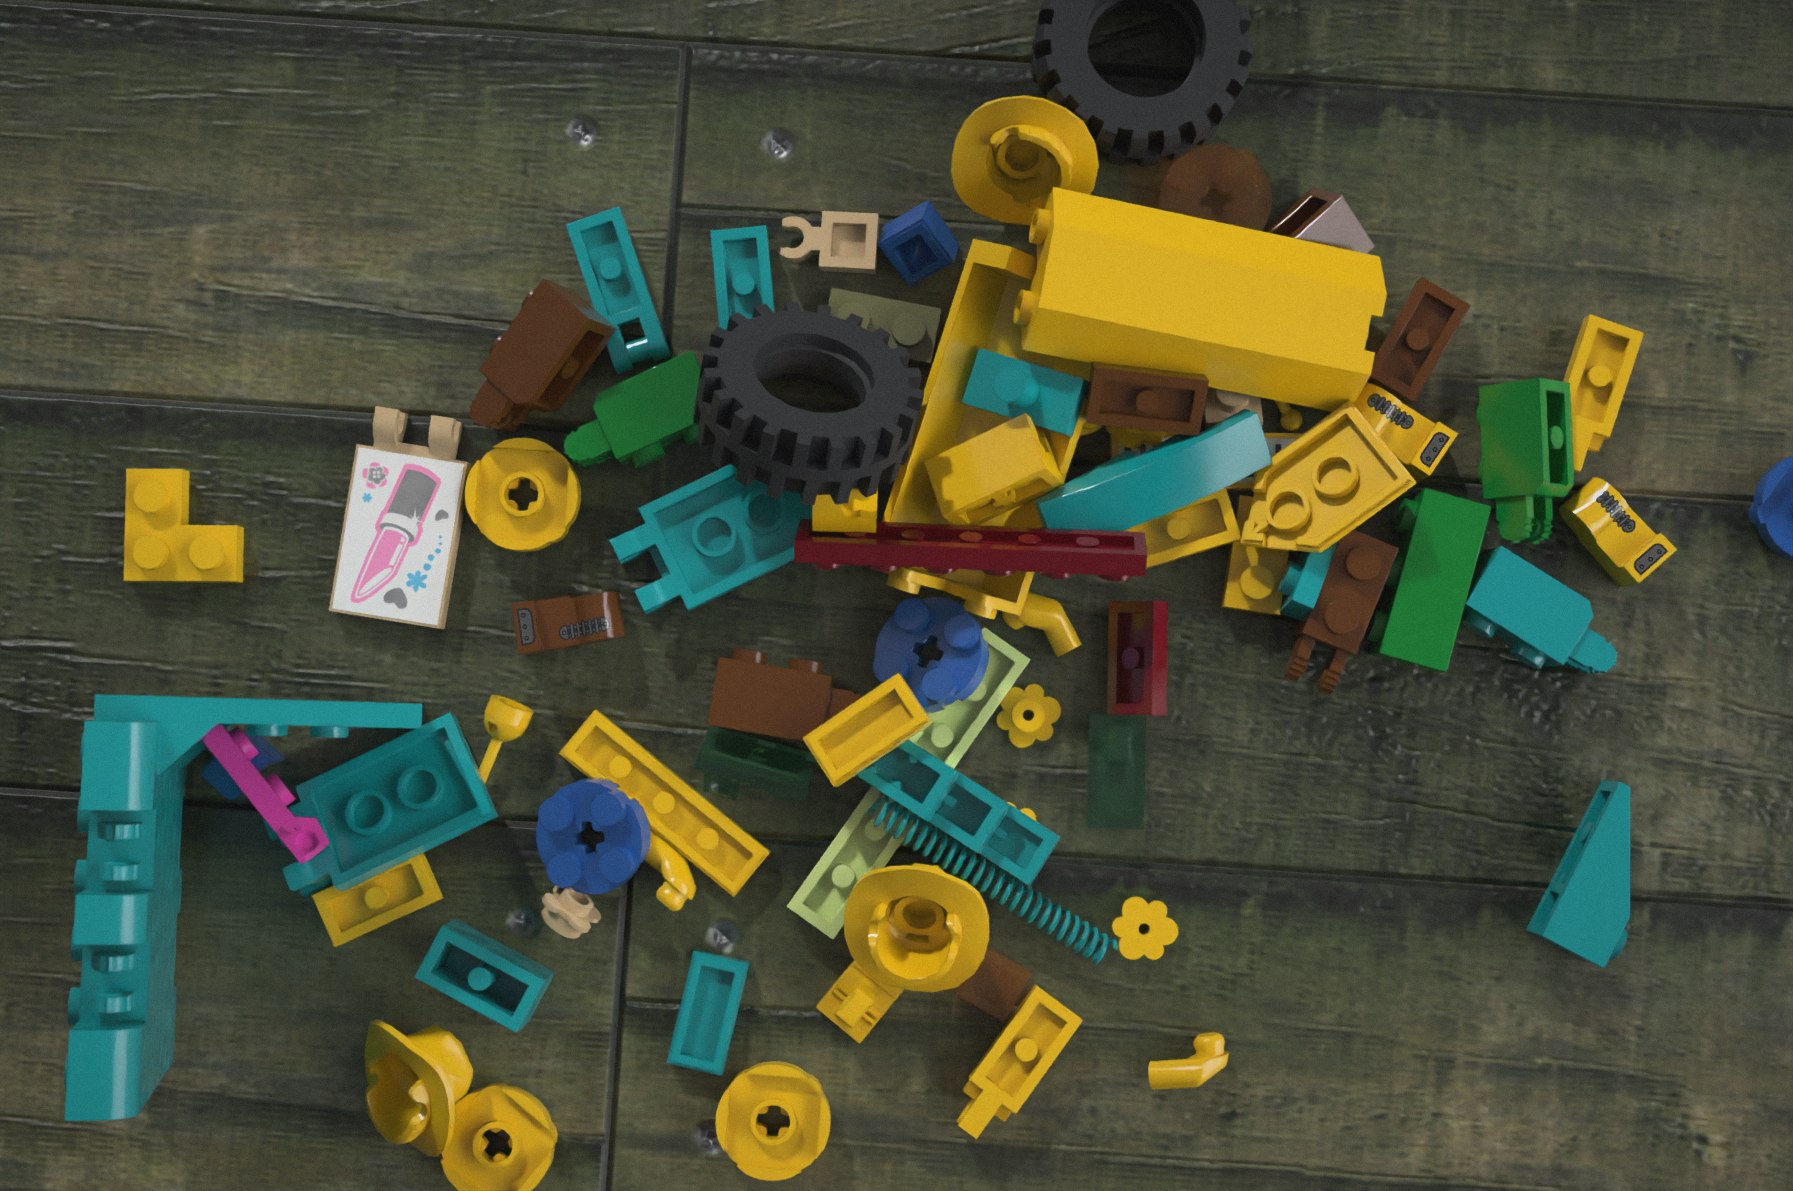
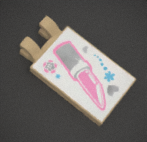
M375 406L373 447L356 444L329 611L445 629L465 509V486L472 467V463L456 460L463 423L456 421L454 418L431 415L428 436L429 447L402 443L406 430L408 414L402 413L398 409Z

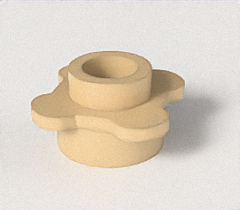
M555 885L553 888L554 893H546L542 898L545 906L542 910L544 921L551 929L564 937L578 938L582 933H587L590 930L591 922L598 923L601 919V914L594 907L592 899L587 894L576 892L570 887L560 888Z

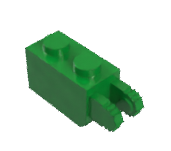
M688 351L599 392L593 405V410L598 419L578 427L576 432L572 430L571 434H566L567 438L563 439L565 450L563 453L568 455L573 460L572 462L577 463L579 467L584 466L587 468L590 465L593 467L594 463L600 464L615 457L623 466L632 462L634 468H640L664 457L666 454L663 447L678 440L684 439L686 445L699 442L697 439L699 424L693 423V410L701 366L693 351Z
M1533 378L1479 386V406L1476 418L1481 431L1482 460L1479 465V479L1483 486V499L1496 500V521L1499 522L1497 528H1499L1498 534L1502 535V539L1511 540L1512 543H1520V541L1525 540L1531 542V544H1539L1545 539H1549V534L1552 533V498L1565 497L1574 486L1570 383L1545 378Z

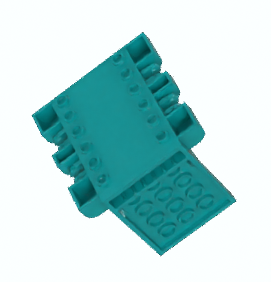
M95 694L94 720L84 721V733L80 750L82 776L81 796L77 812V830L79 834H88L87 859L77 860L74 874L75 919L71 937L72 962H82L81 987H71L68 1000V1025L73 1027L69 1030L68 1053L65 1063V1121H105L137 1116L174 1061L177 983L174 982L177 914L181 911L182 867H180L183 797L186 796L187 765L207 748L206 744L202 741L205 739L204 737L220 723L226 730L233 724H247V735L252 736L288 735V725L310 726L309 737L347 738L349 737V727L421 729L422 703Z

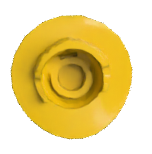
M1025 95L999 98L986 102L974 110L964 121L956 136L951 160V175L954 188L960 199L970 209L990 219L1021 225H1031L1036 208L1045 209L1053 187L1090 195L1094 189L1099 168L1096 144L1083 120L1061 105L1044 98Z
M914 863L911 866H889L877 868L864 874L855 884L848 896L844 911V937L851 956L869 976L891 987L910 991L938 992L958 987L977 971L985 957L989 942V914L979 891L968 882L945 873L938 865Z
M374 1019L369 1022L364 1055L366 1078L368 1081V1086L365 1089V1102L369 1117L377 1131L386 1141L396 1143L397 1145L410 1143L427 1156L437 1157L451 1142L454 1132L455 1103L467 1094L473 1079V1068L464 1047L451 1032L445 1031L438 1024L412 1034L403 1035L391 1025Z

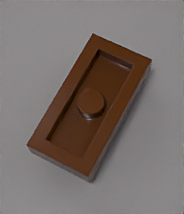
M1421 277L1416 281L1376 349L1368 381L1409 405L1413 403L1471 305Z
M1092 362L1083 419L1087 424L1199 436L1209 380L1202 374Z

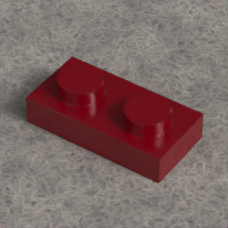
M1154 600L1109 602L1107 714L1166 716L1168 602Z

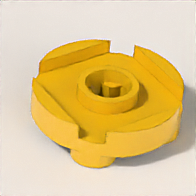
M512 438L493 446L494 449L487 452L481 461L477 460L467 477L465 503L469 516L482 534L496 545L518 552L541 550L565 538L569 528L577 518L581 503L579 479L567 458L540 440ZM527 479L530 480V488L538 491V499L529 503L528 510L519 511L518 503L509 500L508 495L510 490L519 489L521 480Z
M780 1061L758 1063L749 1069L739 1072L724 1091L716 1112V1134L722 1149L726 1150L730 1159L737 1163V1167L746 1175L766 1181L789 1179L811 1165L815 1158L817 1159L824 1150L831 1126L829 1101L822 1090L819 1080L805 1072L802 1068ZM771 1105L779 1106L781 1114L790 1118V1126H781L778 1135L775 1136L767 1134V1125L758 1123L757 1115L767 1113Z
M495 1082L486 1087L473 1090L455 1104L453 1136L450 1144L442 1152L441 1164L444 1174L458 1191H531L542 1180L552 1164L558 1137L557 1129L546 1107L537 1097L525 1089ZM489 1129L495 1133L501 1130L507 1132L510 1136L507 1143L512 1148L510 1155L507 1156L501 1151L494 1157L488 1155L485 1149L488 1147L489 1141L484 1136L485 1132Z

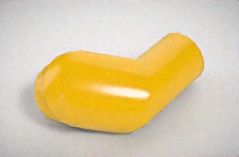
M650 830V849L645 861L666 879L657 890L656 898L673 912L679 911L688 898L690 900L693 899L696 892V885L688 861L653 830Z
M1217 1032L1202 1033L1194 1039L1196 1054L1191 1057L1179 1060L1150 1061L1148 1076L1151 1089L1195 1088L1201 1086L1227 1064L1229 1052L1224 1051V1037Z

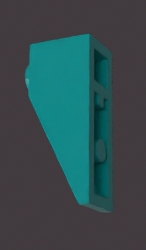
M1601 780L1526 931L1588 963L1605 968L1608 960H1614L1620 954L1628 936V931L1624 928L1630 918V787L1619 781Z

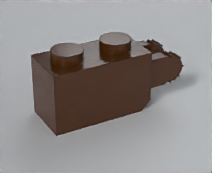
M543 279L538 287L525 297L521 311L506 332L493 342L489 356L479 369L487 380L476 394V399L472 400V405L469 406L470 412L468 413L474 421L473 424L510 434L511 431L515 432L517 427L520 428V422H524L533 409L541 412L560 410L617 329L573 290Z
M1352 530L1339 540L1314 609L1301 620H1296L1292 635L1298 638L1287 663L1284 678L1297 682L1308 666L1314 644L1331 651L1325 666L1319 674L1317 691L1330 696L1337 686L1348 657L1357 654L1399 548L1356 530Z
M734 648L733 659L719 657L707 725L804 741L802 739L804 736L863 696L859 692L854 694L853 691L832 688L834 677L822 674L824 663L790 658L789 668L766 665L767 653Z

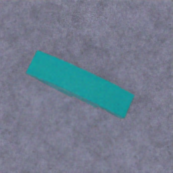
M1243 409L1199 433V436L1176 434L1141 454L1126 450L1033 502L1043 528L1123 531L1215 493L1272 464V459L1258 413Z
M909 739L856 774V776L925 821H929L1029 886H1031L1061 838Z

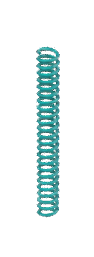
M889 796L880 797L868 810V814L872 815L880 804L884 802L882 810L874 822V827H878L887 813L894 807L893 813L883 829L884 833H888L894 822L904 813L899 827L893 834L894 839L899 838L904 828L913 819L912 826L903 839V845H908L914 833L923 825L922 831L912 847L913 852L919 849L926 836L932 832L931 839L922 852L923 858L928 856L934 844L942 837L941 844L931 859L932 864L937 863L945 848L952 843L948 855L941 864L942 870L948 867L953 856L961 849L959 859L950 871L951 875H956L963 861L971 855L969 864L960 876L961 880L965 881L972 868L981 861L978 871L969 883L972 887L976 886L983 872L990 867L988 876L979 888L980 894L987 890L993 877L1000 873L998 881L988 895L989 900L996 897L1002 884L1009 879L1007 888L998 899L999 906L1006 902L1012 889L1019 885L1017 893L1008 904V912L1015 909L1021 896L1028 890L1027 898L1017 911L1018 918L1025 914L1031 901L1038 897L1035 906L1026 918L1027 924L1034 921L1041 906L1047 902L1046 910L1036 922L1037 930L1044 926L1050 912L1056 908L1055 916L1045 929L1046 936L1052 934L1059 919L1066 914L1065 921L1055 934V941H1060L1063 938L1069 924L1075 920L1074 928L1064 940V947H1069L1075 940L1079 929L1085 926L1084 933L1073 947L1074 953L1081 951L1088 935L1094 932L1093 939L1083 952V959L1089 958L1095 950L1097 942L1104 938L1103 944L1092 958L1093 965L1098 964L1102 960L1110 944H1113V951L1118 950L1116 939L1108 940L1106 933L1099 934L1097 927L1089 928L1087 921L1080 922L1078 915H1070V910L1061 911L1059 903L1052 905L1051 898L1042 899L1040 891L1033 893L1032 886L1024 887L1021 880L1014 881L1012 874L1005 875L1004 869H995L992 861L986 863L984 856L976 857L975 851H966L964 844L957 845L955 838L947 839V833L944 831L938 833L935 825L928 827V822L925 820L919 821L918 815L915 813L909 815L907 808L899 809V803L896 801L890 803Z

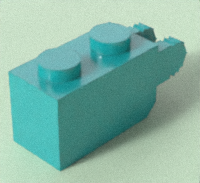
M1503 546L1485 551L1474 570L1463 610L1465 616L1461 622L1466 627L1488 639H1492L1494 634L1498 635L1513 645L1510 653L1514 657L1536 669H1541L1543 664L1545 666L1566 664L1573 669L1577 668L1578 672H1583L1584 674H1598L1600 672L1606 673L1613 666H1617L1616 660L1619 652H1616V646H1612L1611 642H1605L1604 637L1588 628L1589 623L1594 617L1588 599Z

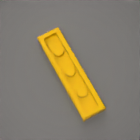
M594 710L559 753L588 778L610 780L618 784L620 787L617 789L624 792L630 800L635 798L646 813L650 829L733 897L771 852L599 710Z

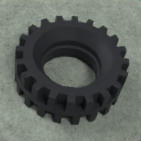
M785 302L784 310L781 312H772L767 304L754 306L751 319H747L739 312L730 316L727 330L716 327L711 333L709 346H705L693 410V423L699 424L697 439L701 447L714 445L711 461L715 465L723 468L732 464L738 469L736 475L737 482L746 487L754 480L769 485L766 496L780 499L783 490L800 493L801 504L815 505L817 495H830L836 505L848 503L850 492L854 488H858L860 493L866 498L876 494L880 479L891 484L897 478L900 465L904 466L906 463L924 397V390L919 389L922 379L919 368H907L911 354L904 346L891 349L888 346L890 334L880 327L871 333L861 327L863 318L853 313L846 320L830 316V306L818 304L817 313L800 310L798 302ZM774 379L804 380L832 388L856 402L858 407L838 413L810 412L789 406L771 395L761 383Z

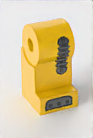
M1370 383L1365 384L1354 404L1416 482L1431 475L1458 435L1457 432L1441 422L1433 423L1403 404L1391 393Z
M1593 477L1559 508L1560 515L1578 536L1577 539L1621 588L1639 584L1677 550L1662 533L1655 534L1629 507L1626 500L1614 487L1598 477Z

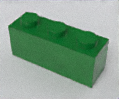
M1428 488L1412 493L1411 500L1405 498L1402 501L1395 521V531L1401 532L1397 547L1399 550L1384 584L1386 591L1381 608L1375 607L1365 632V640L1371 641L1368 655L1431 673L1447 672L1491 512V506Z

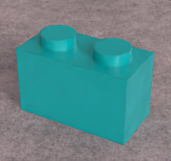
M455 919L441 926L414 978L517 1033L529 1023L556 972Z

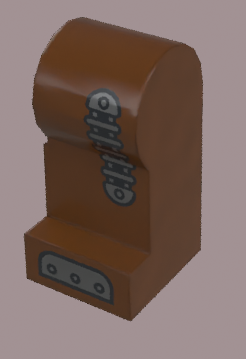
M619 591L511 603L518 655H536L615 640L626 636Z

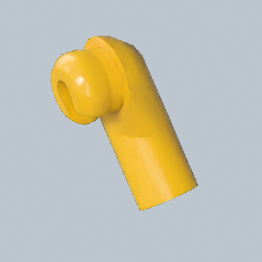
M1028 591L1020 616L1002 611L1005 623L1013 629H1019L1026 625L1043 630L1057 657L1082 645L1063 607L1057 600Z

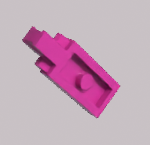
M220 723L204 737L205 739L202 741L301 865L312 859L330 844L315 817L294 815L288 809L287 805L293 802L295 797L277 774L273 772L264 778L254 766L251 759L257 756L259 752L239 726L228 732Z

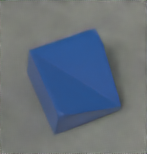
M929 200L884 225L877 243L908 287L954 263L959 247L956 237Z
M244 732L259 752L257 756L251 759V762L259 772L266 766L285 760V757L263 736L247 735V732ZM214 756L202 769L203 773L201 775L228 800H234L241 794L242 790Z

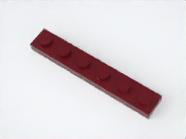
M800 518L794 540V562L809 563L812 567L818 569H835L843 564L866 565L869 569L879 572L894 571L900 567H923L926 571L935 574H949L958 569L982 570L985 574L998 577L1009 576L1016 571L1040 572L1041 575L1052 579H1065L1073 576V574H1094L1108 581H1125L1132 576L1146 577L1147 547L1145 532L877 521L876 533L812 531V519Z

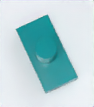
M979 348L962 403L1011 419L1026 413L1031 417L1034 426L1072 437L1087 393L1088 381Z

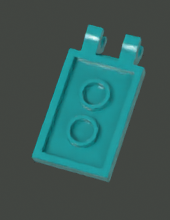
M730 464L638 508L645 524L609 541L621 565L643 555L647 551L650 552L662 578L634 591L646 615L664 607L679 597L682 598L689 612L794 561V540L800 518L812 519V505L801 504L800 493L783 490L780 499L766 496L769 485L754 480L746 487L736 481L738 469Z
M449 712L422 725L421 729H414L296 786L295 788L301 802L288 809L294 815L315 817L330 844L301 865L298 861L282 868L289 889L292 891L299 889L301 895L305 898L326 887L331 880L334 888L343 892L498 817L457 718ZM262 818L270 839H279L280 837ZM280 839L281 844H282L284 847H287V846L284 844V842Z

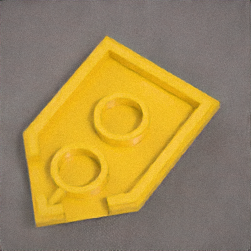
M1348 400L1272 456V464L1255 472L1252 491L1254 492L1249 518L1244 523L1240 543L1242 546L1322 553L1417 483L1359 410Z

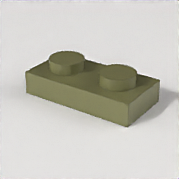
M831 287L828 306L831 307L830 316L846 320L853 313L862 317V328L872 333L881 327L890 334L888 346L891 349L904 346L911 354L909 363L931 367L941 308Z

